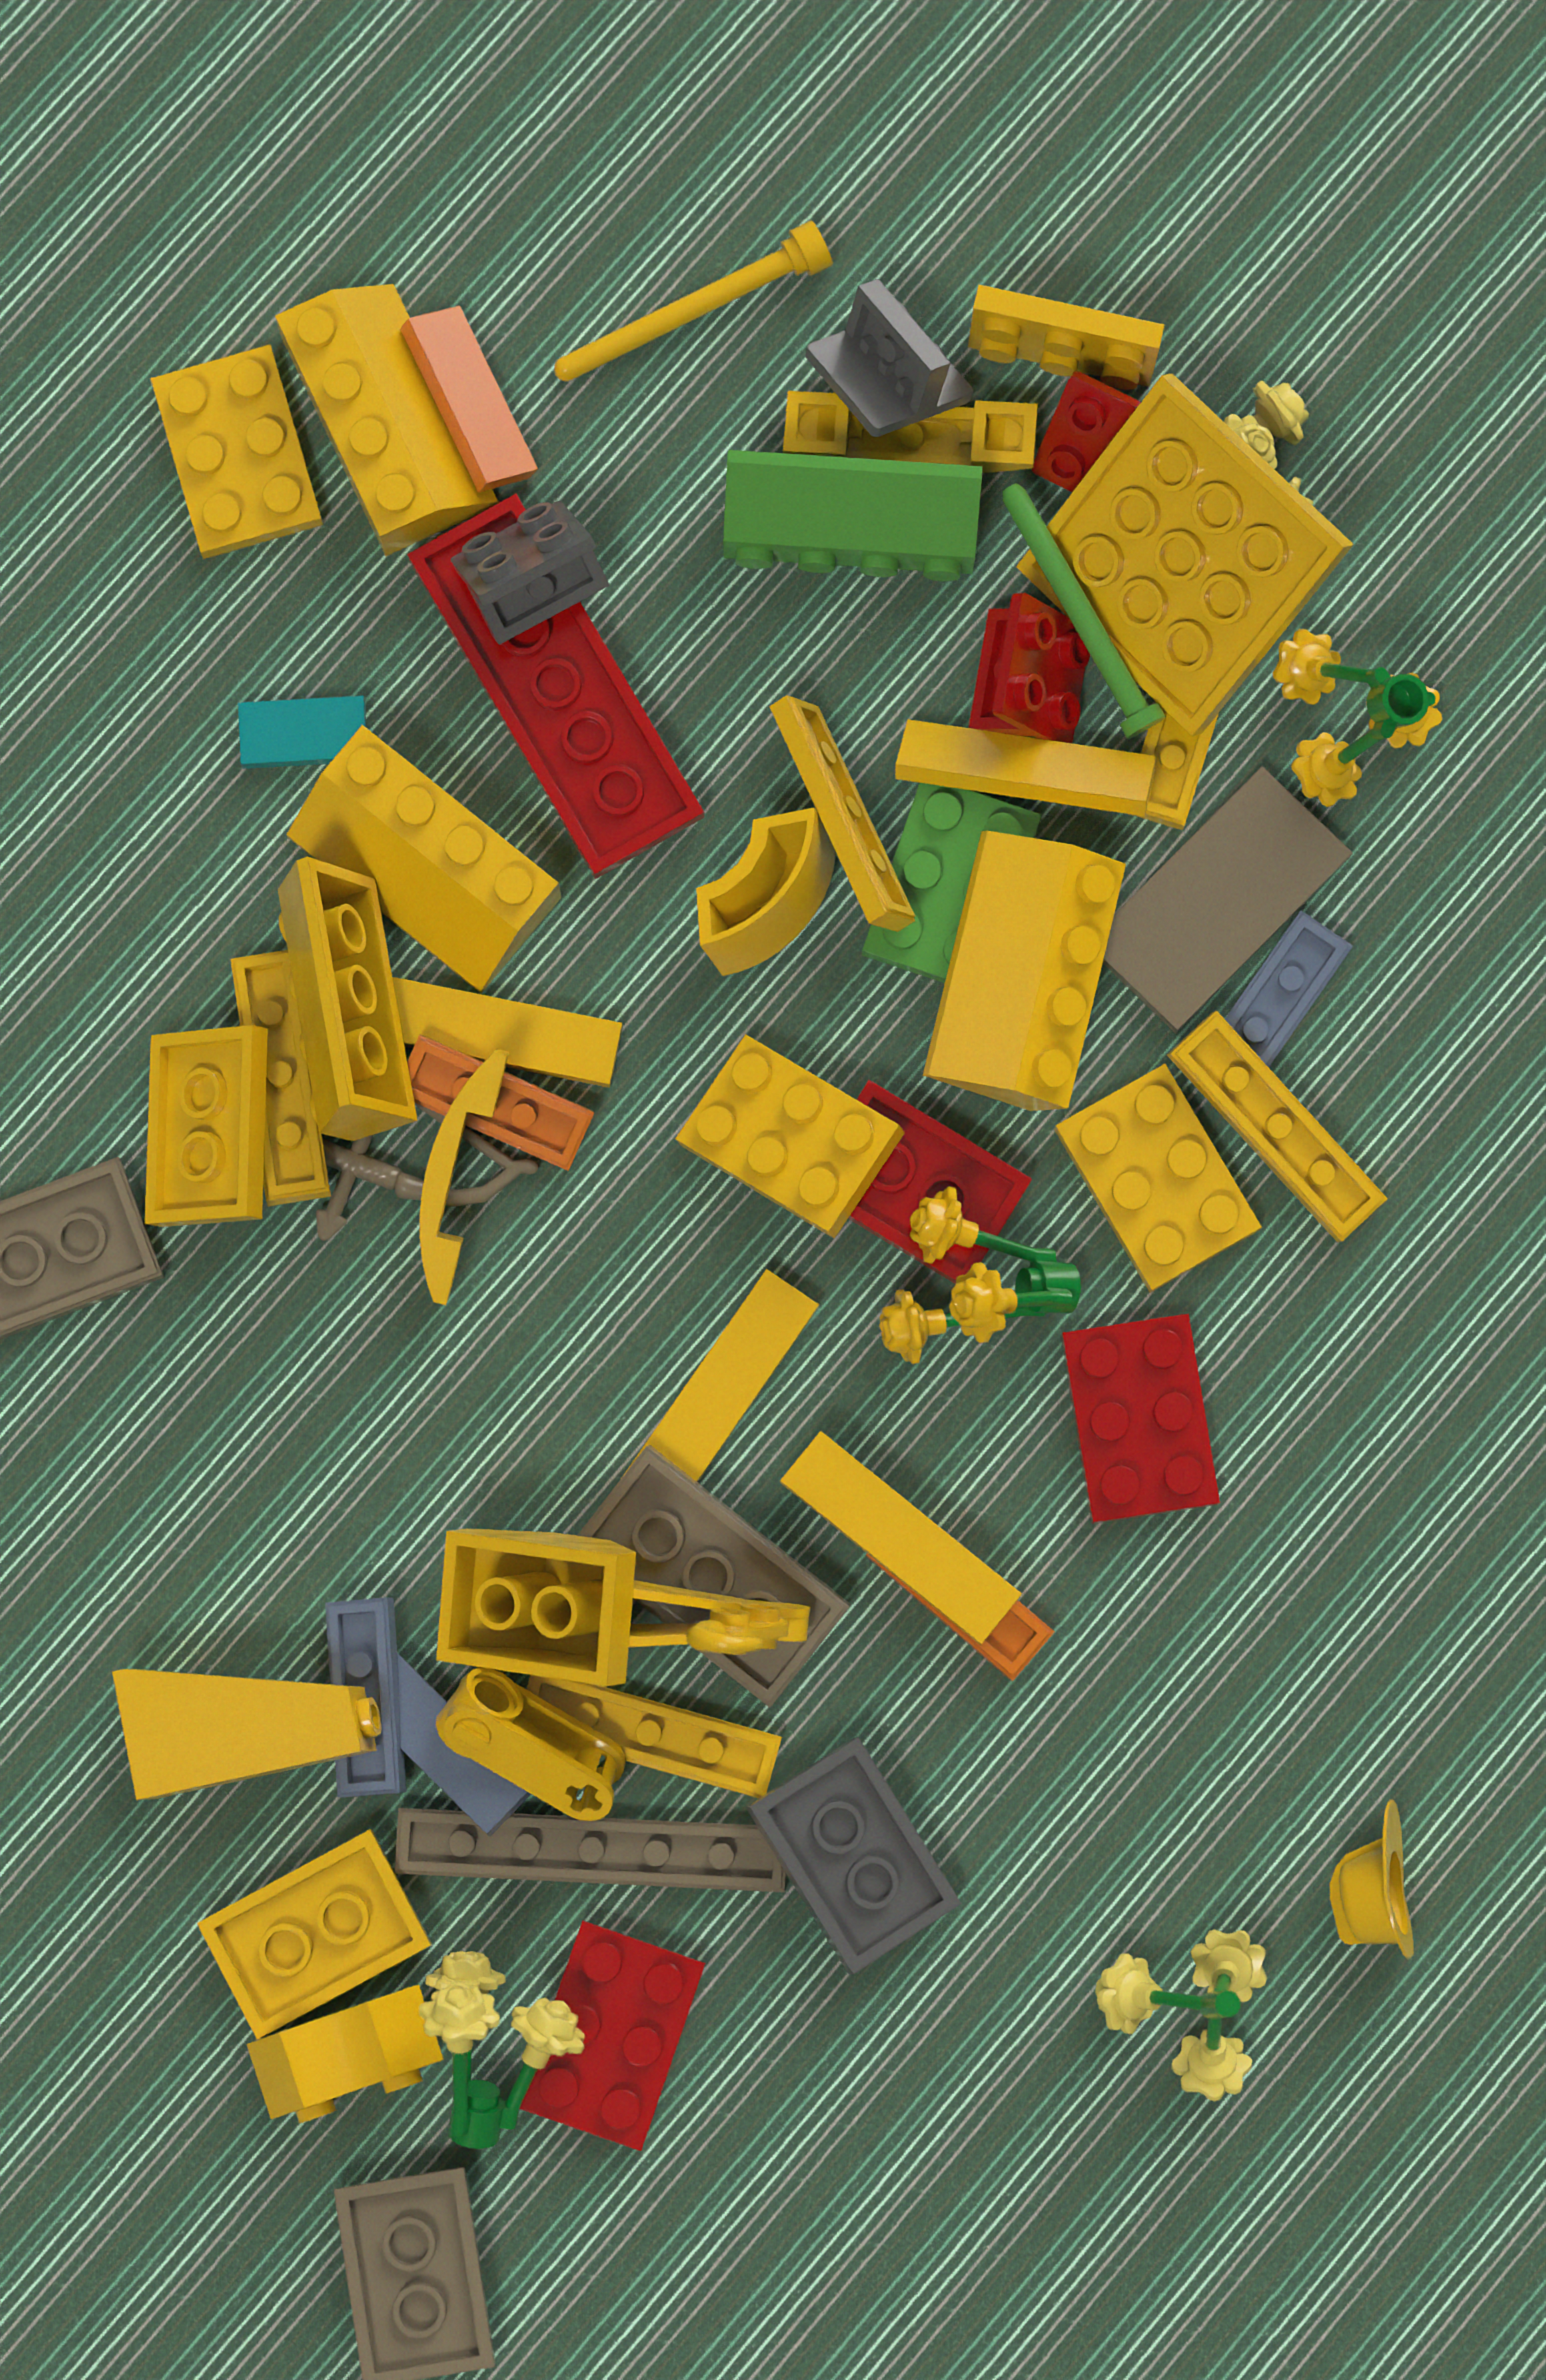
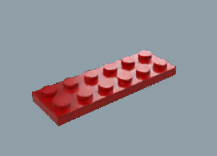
M514 494L410 552L407 556L415 573L594 878L597 879L705 818V815L581 602L572 605L500 645L492 637L466 583L456 572L451 558L461 553L465 543L475 536L486 532L498 533L518 522L519 515L526 509L518 495Z

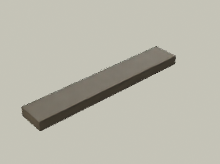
M398 1808L395 1874L784 1892L785 1870L757 1825L615 1818L580 1821L570 1816L512 1814L489 1836L464 1811Z

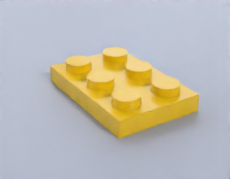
M978 284L973 306L968 348L979 350L980 356L994 362L1012 363L1016 358L1040 363L1042 370L1054 375L1071 376L1074 371L1101 376V381L1108 386L1129 390L1137 388V385L1150 387L1165 325Z
M271 344L150 378L203 559L323 525Z
M245 1025L151 1035L145 1224L168 1227L262 1219L267 1028Z
M745 1034L675 1139L685 1149L835 1239L905 1132L897 1123Z
M1166 1064L1159 1066L1055 1125L1054 1130L1149 1293L1261 1230L1262 1226Z
M371 1829L197 1923L257 2040L432 1946L426 1931Z

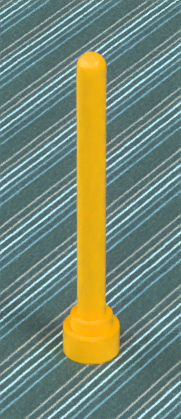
M810 220L790 230V238L780 242L782 249L559 358L554 365L555 375L562 381H571L792 271L796 276L804 272L812 276L833 266L830 252L819 229Z

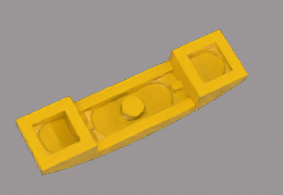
M788 391L783 453L983 466L982 473L1030 469L1034 467L1038 404L975 400L974 408L955 407L882 436L874 437L865 429L836 393Z
M495 1050L465 1083L441 1124L428 1160L420 1204V1247L426 1282L434 1303L447 1305L464 1240L463 1237L442 1233L439 1230L468 1112L493 1117L509 1052Z

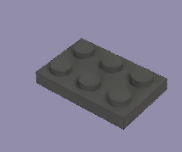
M859 1737L852 1738L746 1806L752 1819L848 1974L854 1975L961 1904Z

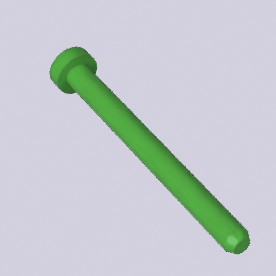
M1017 483L1009 486L1002 492L1003 502L1127 718L1120 724L1122 731L1127 739L1143 733L1161 722L1166 717L1158 703L1148 706L1025 488Z

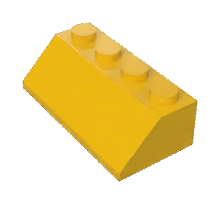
M394 284L333 289L275 315L285 347L385 556L476 516L498 504L492 489L478 493L400 330L410 317Z
M364 725L357 730L323 770L286 834L290 840L314 859L375 878L381 913L479 993H482L561 899L559 882Z
M994 831L981 832L923 1076L1028 1111L1068 1109L1126 867L1125 863L1073 844Z
M308 856L296 860L278 888L281 907L279 928L288 947L292 971L289 976V987L298 1006L302 1029L299 1045L302 1056L308 1064L312 1088L310 1109L315 1122L318 1124L319 1133L355 1141L418 1121L375 878Z

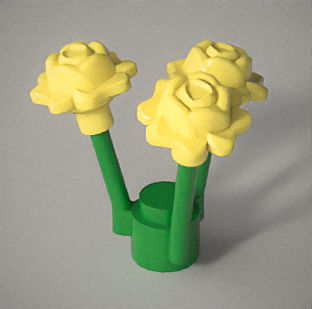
M458 1951L444 1956L441 1968L436 1969L434 1974L426 1976V1985L439 1991H435L432 1994L431 2002H425L420 2005L419 2015L426 2021L424 2025L425 2033L429 2036H442L443 2041L447 2043L448 2050L453 2052V2101L448 2136L458 2145L467 2148L484 2149L495 2146L499 2142L501 2128L512 2130L517 2127L519 2107L537 2069L545 2068L550 2055L562 2056L565 2053H582L585 2034L576 2028L578 2016L571 2013L569 2006L564 2001H549L547 1998L537 1999L533 2006L529 2008L516 2006L512 2011L513 2020L511 2026L522 2034L527 2045L521 2056L525 2063L507 2101L501 2098L500 2089L497 2085L485 2080H471L473 2039H485L488 2029L497 2027L500 2024L499 2014L494 2010V1997L488 1993L490 1990H495L499 1985L505 1983L506 1975L491 1969L490 1961L485 1954L473 1951Z

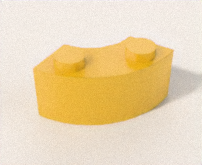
M814 807L753 819L750 843L739 862L720 879L696 888L700 946L722 976L754 967L781 951L801 933L820 907L833 874L835 849Z
M419 1984L248 2043V2051L270 2118L274 2119L296 2112L300 2124L337 2111L333 2098L382 2082L387 2094L422 2082L423 2078L419 2068L444 2059L436 2036H429L424 2031L426 2021L419 2015V2007L425 2001Z

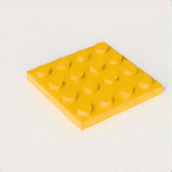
M1172 373L1161 375L1046 526L1134 681L1191 736L1205 731L1354 545ZM1029 549L1016 567L1068 617Z

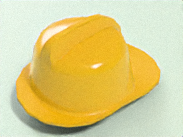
M1389 1800L1384 1814L1383 1838L1354 1850L1342 1858L1335 1867L1330 1881V1901L1338 1935L1343 1943L1349 1945L1398 1944L1403 1955L1407 1959H1411L1413 1956V1935L1404 1895L1400 1815L1395 1801Z

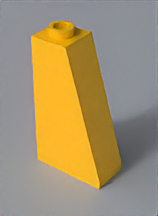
M144 1669L112 1671L136 1800L168 1797L377 1751L374 1736L381 1734L380 1714L374 1698L366 1697L365 1687Z

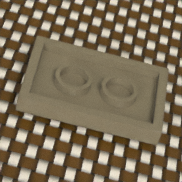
M465 2166L335 2188L334 2196L362 2380H420L495 2367V2355Z

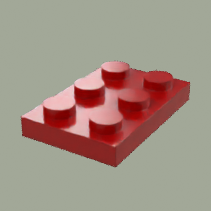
M868 1080L856 1100L897 1123L905 1133L848 1219L956 1284L957 1277L967 1274L973 1264L982 1263L990 1249L976 1244L971 1248L954 1244L945 1251L942 1259H936L932 1264L924 1262L923 1250L919 1248V1243L913 1241L910 1236L912 1231L910 1217L919 1208L920 1200L925 1197L934 1199L937 1192H944L949 1186L953 1187L957 1192V1201L961 1203L962 1218L977 1223L980 1231L999 1236L1029 1187L1032 1178L871 1080Z
M1189 1313L1063 1332L1061 1340L1091 1524L1220 1504Z
M582 1920L555 2000L564 2001L569 2006L571 2013L578 2016L576 2028L585 2034L583 2040L584 2049L580 2054L550 2055L545 2068L537 2069L519 2109L642 2151L706 1963Z

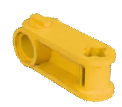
M479 1667L471 1670L461 1679L458 1689L436 1717L435 1726L438 1735L446 1746L455 1753L481 1764L570 1817L580 1821H595L602 1819L610 1812L614 1802L612 1784L621 1778L626 1765L625 1754L618 1744L517 1685L505 1674L495 1669ZM604 1756L605 1762L603 1767L597 1768L600 1757ZM584 1788L581 1800H577L578 1789Z

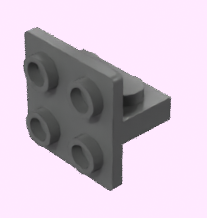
M879 279L858 286L845 331L808 344L805 353L806 359L865 429L874 437L882 436L970 402L973 394V388L945 357L942 349L932 342L909 315L905 306L895 299Z
M556 501L552 504L549 502L539 503L526 509L519 515L517 523L498 533L486 532L475 536L465 543L461 553L451 558L456 572L466 583L492 637L498 645L610 586L594 554L593 549L596 545L590 533L562 501Z

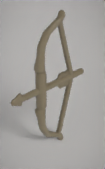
M415 1103V1106L442 1124L445 1118L444 1115ZM465 1126L462 1139L499 1164L504 1170L483 1186L463 1189L450 1188L446 1206L453 1207L486 1202L520 1174L531 1175L536 1173L538 1164L529 1158L512 1159ZM373 1135L355 1140L351 1148H346L343 1145L323 1139L326 1165L333 1169H338L341 1171V1174L326 1210H316L318 1237L326 1241L346 1225L347 1219L342 1217L341 1214L355 1178H361L386 1189L393 1190L395 1188L394 1193L399 1198L420 1201L424 1180L401 1172V1169L395 1165L366 1155Z

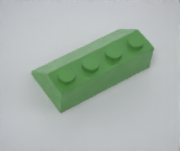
M728 450L723 534L724 558L735 559L736 565L750 569L770 568L773 566V561L798 563L800 570L812 573L833 572L835 565L861 567V573L873 577H892L898 574V570L923 571V576L930 580H958L961 574H973L983 466Z

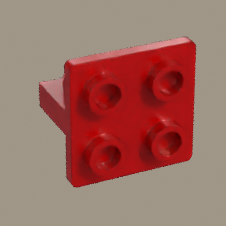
M1074 371L1068 379L1035 457L1034 467L1031 468L1032 472L1073 492L1141 402L1082 372Z
M1014 593L1011 597L1010 608L988 609L968 728L1018 736H1034L1038 739L1073 744L1075 727L1080 719L1079 702L1084 672L1090 659V653L1069 617L1027 593Z

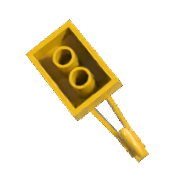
M488 1529L446 1531L436 1660L607 1687L626 1683L629 1647L689 1644L693 1649L722 1654H746L747 1652L759 1649L777 1648V1641H807L810 1607L792 1603L754 1601L634 1580L636 1552L611 1540L555 1532ZM632 1598L711 1609L710 1620L699 1623L630 1624Z

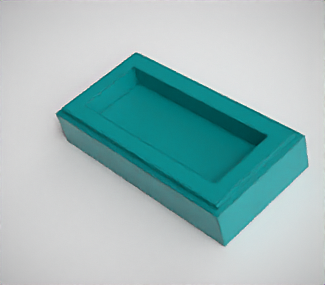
M364 696L238 703L241 766L243 769L329 764L362 725L367 728Z

